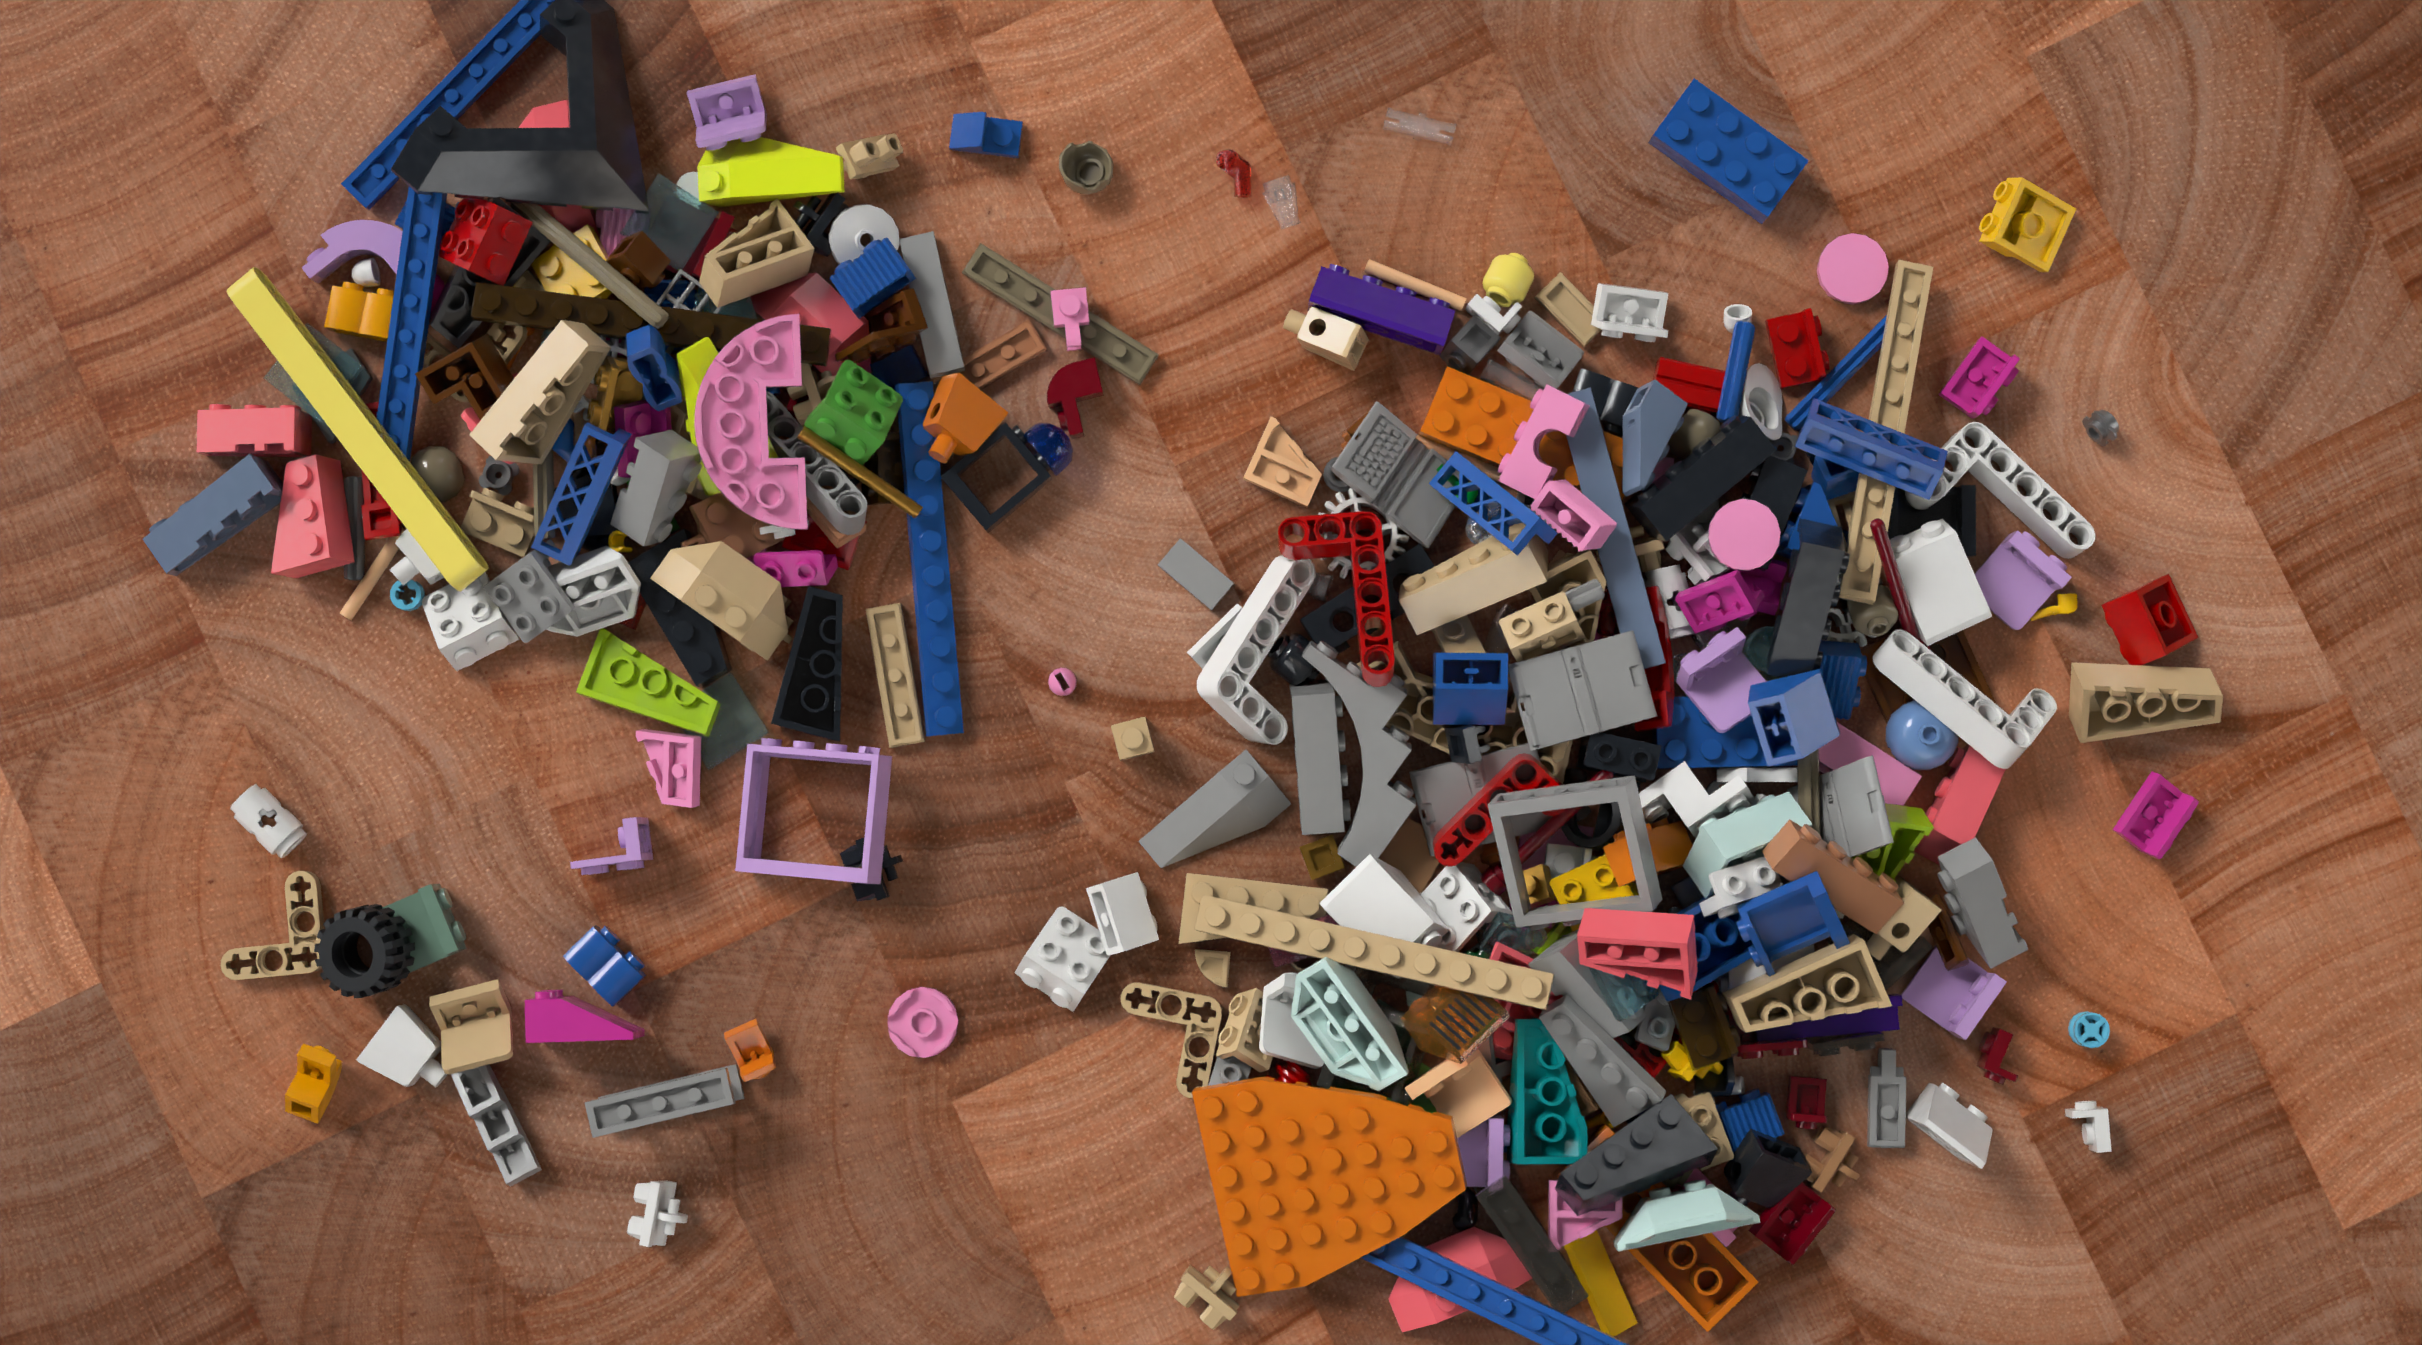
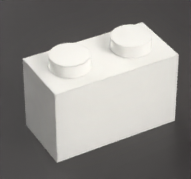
M1138 872L1086 888L1107 956L1159 940L1157 922L1150 912L1146 899L1147 890L1144 883L1140 880Z

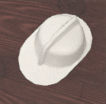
M1760 363L1753 364L1747 370L1738 418L1740 416L1751 417L1768 439L1772 441L1778 440L1782 435V391L1777 378L1767 366Z

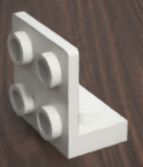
M1461 862L1455 866H1446L1420 894L1449 929L1442 936V941L1437 948L1459 952L1485 922L1505 925L1513 917V912L1501 897L1494 894L1480 878L1482 873L1474 864Z

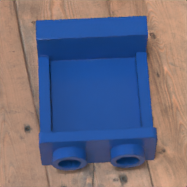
M1817 871L1737 905L1742 920L1736 922L1744 942L1752 941L1753 946L1748 947L1756 967L1764 966L1769 977L1776 974L1772 966L1773 961L1830 936L1836 949L1850 944Z

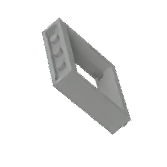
M1635 775L1500 793L1488 804L1516 927L1529 926L1530 930H1538L1548 927L1550 923L1562 922L1564 926H1572L1581 923L1585 908L1652 912L1661 902L1662 895ZM1618 802L1639 895L1531 908L1510 816Z

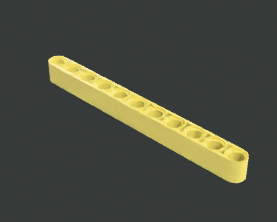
M256 267L250 269L227 289L228 296L453 588L461 592L489 569L487 562L269 278Z

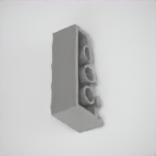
M1327 679L1313 680L1310 683L1304 681L1299 685H1291L1289 683L1293 708L1292 724L1295 738L1294 749L1298 775L1297 787L1302 835L1345 832L1344 821L1351 820L1349 799L1342 800V786H1348L1347 766L1340 765L1339 752L1346 751L1344 730L1337 731L1336 718L1343 717L1341 696H1335L1334 688Z

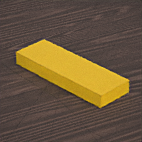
M1597 1230L1564 1245L1601 1331L1614 1337L1636 1325L1638 1322Z

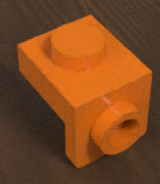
M757 1018L724 1032L725 1041L740 1068V1076L743 1082L764 1078L776 1068L774 1052Z

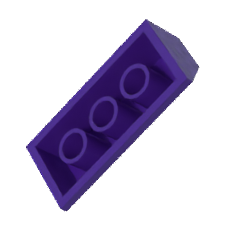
M1330 264L1329 268L1321 266L1309 299L1307 311L1312 306L1361 325L1365 331L1441 355L1455 314V310L1449 309L1450 304L1448 302L1432 297L1429 299V302L1416 298V292L1404 287L1397 286L1396 290L1383 287V281L1371 276L1363 275L1362 279L1350 276L1348 269L1338 265Z

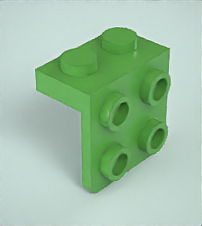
M845 360L841 364L826 397L810 413L804 426L863 465L884 443L903 402V398L898 392L853 361Z

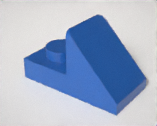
M986 112L953 114L949 150L1019 158L1023 121L988 117Z

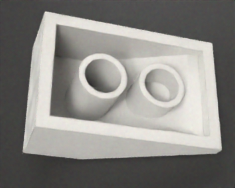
M1943 1082L1939 1087L1929 1083L1906 1112V1119L1959 1160L1982 1169L1987 1161L1993 1131L1985 1123L1988 1117L1973 1105L1965 1108L1956 1100L1960 1095Z

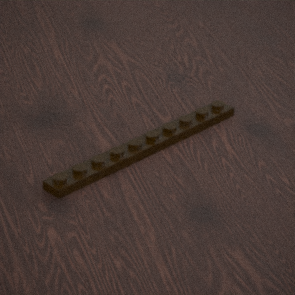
M476 282L471 318L476 321L554 330L561 320L579 322L587 325L599 337L626 340L627 333L649 325L647 321L623 301ZM660 306L668 313L669 318L663 327L657 330L667 346L687 348L701 339L709 337L716 350L720 352L734 337L765 320ZM800 325L801 363L827 366L832 333L831 328Z

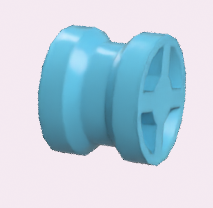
M2085 1011L2079 1012L2072 1017L2069 1022L2068 1032L2072 1041L2077 1045L2096 1048L2107 1041L2110 1028L2103 1016Z

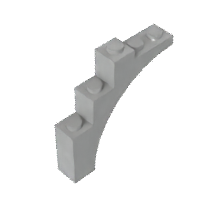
M1310 641L1303 651L1302 657L1320 671L1341 696L1354 721L1361 746L1363 766L1361 796L1352 824L1341 841L1337 853L1357 867L1369 854L1379 858L1416 806V799L1412 797L1414 791L1399 780L1394 784L1390 781L1412 750V745L1407 742L1410 737L1394 725L1390 729L1385 726L1407 696V689L1402 687L1405 681L1395 673L1391 682L1386 686L1373 687L1363 679L1360 666L1352 661L1346 665L1337 659L1338 652L1327 643L1320 641L1317 645Z

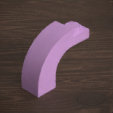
M354 220L336 225L321 234L329 246L326 249L321 247L312 252L306 259L308 263L302 269L311 280L319 284L348 260L361 255H375L383 258L397 275L403 231L390 224L374 220Z

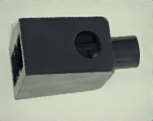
M1753 1129L1747 1132L1734 1152V1158L1729 1160L1724 1167V1174L1732 1189L1728 1194L1730 1197L1744 1206H1747L1752 1201L1767 1208L1774 1207L1813 1173L1801 1148Z

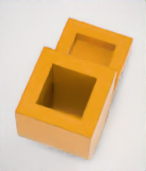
M303 1043L297 1053V1073L285 1093V1112L318 1124L336 1088L343 1061L336 1059V1055L322 1046L312 1047Z

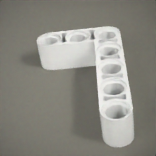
M1979 422L1968 423L1943 445L1942 449L1948 451L1946 460L1952 465L1953 472L1947 470L1944 466V471L1930 500L1907 491L1905 492L1906 499L1912 507L1920 510L1928 509L1944 497L1958 480L1969 471L2059 556L2068 559L2074 558L2092 546L2095 541V531L2092 525L1989 428ZM1965 436L1973 440L1975 448L1967 444ZM1991 460L1998 463L2001 472L1996 471L1992 467ZM2017 484L2025 489L2026 496L2020 494ZM2043 509L2050 512L2052 521L2045 517ZM2069 533L2075 535L2078 545L2070 540Z
M1278 556L1272 561L1197 679L1199 695L1250 742L1277 745L1287 735L1288 725L1284 716L1261 696L1249 682L1315 579L1316 569L1310 559L1289 560L1284 556Z
M1901 629L1893 631L1873 655V662L1880 672L1989 762L2002 769H2008L2032 744L2057 710V703L2048 692L2034 688L2010 715L2007 714L1913 635Z

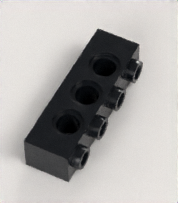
M1420 543L1386 564L1390 616L1392 620L1405 613L1398 600L1399 593L1393 587V579L1398 575L1410 577L1415 574H1422L1435 567ZM1353 586L1300 619V623L1314 643L1317 645L1320 641L1327 643L1338 652L1337 655L1350 648L1347 641L1358 635ZM1338 613L1349 614L1353 619V627L1346 632L1338 631L1333 625L1335 615ZM1370 628L1366 633L1370 635L1379 628Z

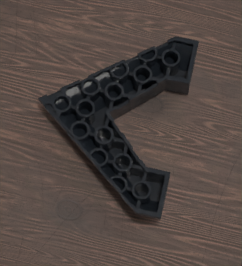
M555 0L540 14V35L566 56L569 128H466L443 107L439 106L414 130L391 168V171L417 194L433 195V192L455 194V197L484 200V197L505 198L506 202L562 207L578 205L585 209L613 211V208L635 210V213L649 214L614 8L604 0Z

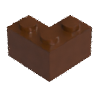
M488 333L415 373L433 405L462 389L480 420L514 380L513 375Z

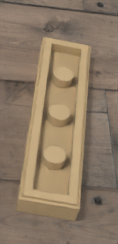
M901 603L866 609L889 748L925 742Z

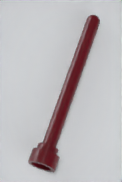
M1876 518L1871 521L1870 528L1894 604L1898 610L1902 630L1913 635L1931 650L1930 645L1927 646L1920 639L1883 520Z
M1600 770L1590 781L1612 779L1614 773ZM1583 806L1566 808L1562 813L1552 816L1518 848L1521 865ZM1501 864L1490 865L1480 875L1483 883L1494 894L1500 896L1507 889Z

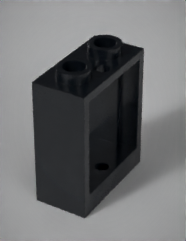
M1006 422L996 429L977 451L965 455L940 476L987 533L991 532L1052 480L1048 471L1053 467L1040 452L1036 455L1030 452L1025 446L1030 440L1017 425L1011 429ZM1006 437L1038 476L994 513L990 514L959 476Z

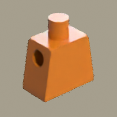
M959 372L942 376L923 421V428L936 438L928 451L929 455L941 463H947L953 452L959 456L974 453L1005 419L1009 412Z

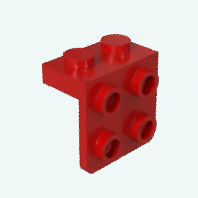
M464 198L456 207L455 218L449 231L441 239L439 256L485 279L504 286L533 222L485 199Z

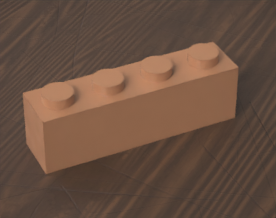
M1789 819L1762 850L1772 870L1791 882L1817 871L1834 908L1875 934L1881 930L1904 904L1896 891L1899 886L1891 877L1885 873H1882L1880 876L1873 872L1871 866L1860 857H1856L1853 860L1847 856V852L1839 844L1832 840L1829 843L1823 841L1820 834L1807 824L1801 827Z

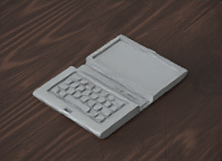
M1376 401L1331 467V470L1422 546L1429 548L1456 507L1429 484L1438 473L1436 469L1441 464L1444 465L1447 460L1433 448L1429 450L1416 439L1417 433ZM1456 470L1453 474L1459 479V472ZM1446 481L1443 487L1450 488L1453 485Z
M1633 630L1508 665V672L1530 751L1657 716ZM1522 702H1523L1524 707H1525V711H1523V712H1522L1521 705H1520V703H1522Z
M1526 743L1482 754V760L1472 764L1447 762L1410 771L1409 774L1430 856H1435L1433 839L1437 832L1513 757L1526 753L1539 760L1537 749L1530 751L1529 744ZM1528 764L1521 765L1516 770V777L1521 780L1530 779L1535 773V768ZM1502 789L1496 790L1492 793L1490 800L1492 801L1497 794L1508 792ZM1422 810H1425L1426 817H1423ZM1542 812L1510 816L1515 837L1536 832L1552 816L1545 815ZM1476 814L1469 816L1465 821V826L1472 830L1479 829L1484 824V818ZM1459 828L1456 829L1458 838L1452 844H1448L1446 841L1442 843L1443 853L1447 850L1456 851L1455 842L1463 836ZM1494 830L1479 845L1496 842Z
M1873 756L1862 758L1819 776L1820 836L1823 841L1827 843L1831 840L1836 842L1847 852L1849 857L1859 856L1894 843ZM1798 785L1787 789V792L1789 791L1798 803Z

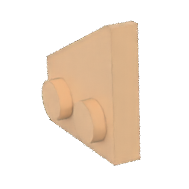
M1270 417L1243 480L1308 508L1322 474L1303 454L1302 449L1284 431L1277 419Z

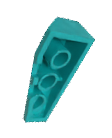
M1515 1019L1509 1092L1512 1104L1508 1106L1507 1125H1510V1145L1507 1146V1160L1513 1164H1573L1587 1154V1125L1584 1116L1581 1115L1575 1097L1577 1094L1574 1085L1571 1084L1564 1063V1054L1540 1019Z

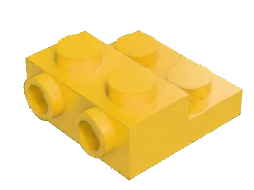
M2023 177L2007 178L1994 191L1993 198L1997 202L1992 213L1986 214L1980 222L1979 230L1982 232L1979 242L2005 257H2015L2039 272H2049L2076 208Z

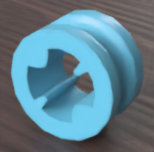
M399 580L396 581L390 590L392 603L397 608L405 611L418 609L422 605V599L425 597L423 586L414 580L408 581L404 586ZM406 585L409 589L416 591V597H411L413 602L407 604L406 600L399 599V592H404L402 588Z

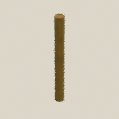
M806 426L803 427L797 436L799 440L913 518H916L923 507Z

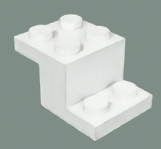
M1685 761L1639 793L1645 824H1652L1665 819L1669 814L1667 810L1673 807L1695 838H1697L1699 833V827L1711 818H1717L1718 820L1726 817L1741 806L1751 807L1750 803L1755 800L1739 775L1711 795H1708Z

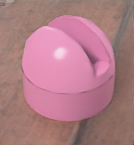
M1057 668L1050 674L1048 685L1054 694L1067 696L1075 690L1077 679L1071 670ZM1059 673L1063 675L1069 686L1064 691L1060 682L1055 677Z

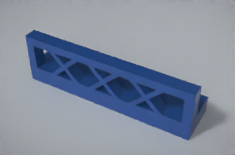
M1813 398L1806 421L1795 445L1796 448L1930 500L1944 471L1948 452Z
M588 422L584 425L531 548L571 566L582 549L632 436L631 433L618 428L614 434H611ZM589 435L608 444L603 455L590 458L585 445ZM580 455H582L584 461L577 463ZM600 462L597 470H595L593 464ZM587 467L592 479L591 484L577 489L572 473L576 469ZM568 485L570 492L564 493ZM586 493L582 501L580 494ZM573 497L579 510L577 516L564 519L558 505L560 501ZM555 516L557 522L551 524V521ZM573 523L569 531L567 525ZM560 527L565 539L562 550L543 542L547 531Z
M1457 451L1454 452L1429 482L1435 490L1517 556L1535 534L1548 544L1558 534L1538 515ZM1457 470L1459 472V485L1450 488L1443 487ZM1480 489V502L1467 505V492ZM1501 506V519L1488 522V509ZM1519 523L1524 524L1525 528L1513 542L1509 540V526Z

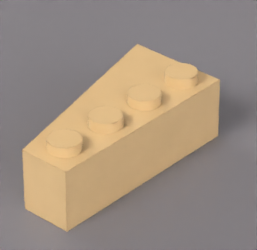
M561 320L469 436L495 460L542 465L611 347L584 323Z
M1519 523L1510 526L1509 540L1513 542L1525 528V525ZM1535 534L1517 556L1492 536L1422 574H1415L1407 578L1400 585L1398 600L1413 629L1419 635L1547 582L1548 550L1543 540Z
M2071 662L2069 718L2080 743L2221 722L2223 694L2210 668Z
M1187 873L1179 944L1226 938L1194 930L1202 895L1325 922L1326 911L1319 903L1328 895V889Z
M1855 934L1848 937L1850 942L1848 945L1836 949L1833 943L1775 969L1776 974L1770 977L1766 973L1723 992L1736 1025L1745 1033L1791 1025L1794 1022L1824 1019L1827 1016L1858 1013L1871 1008L1891 1007L1892 1004L1865 941Z

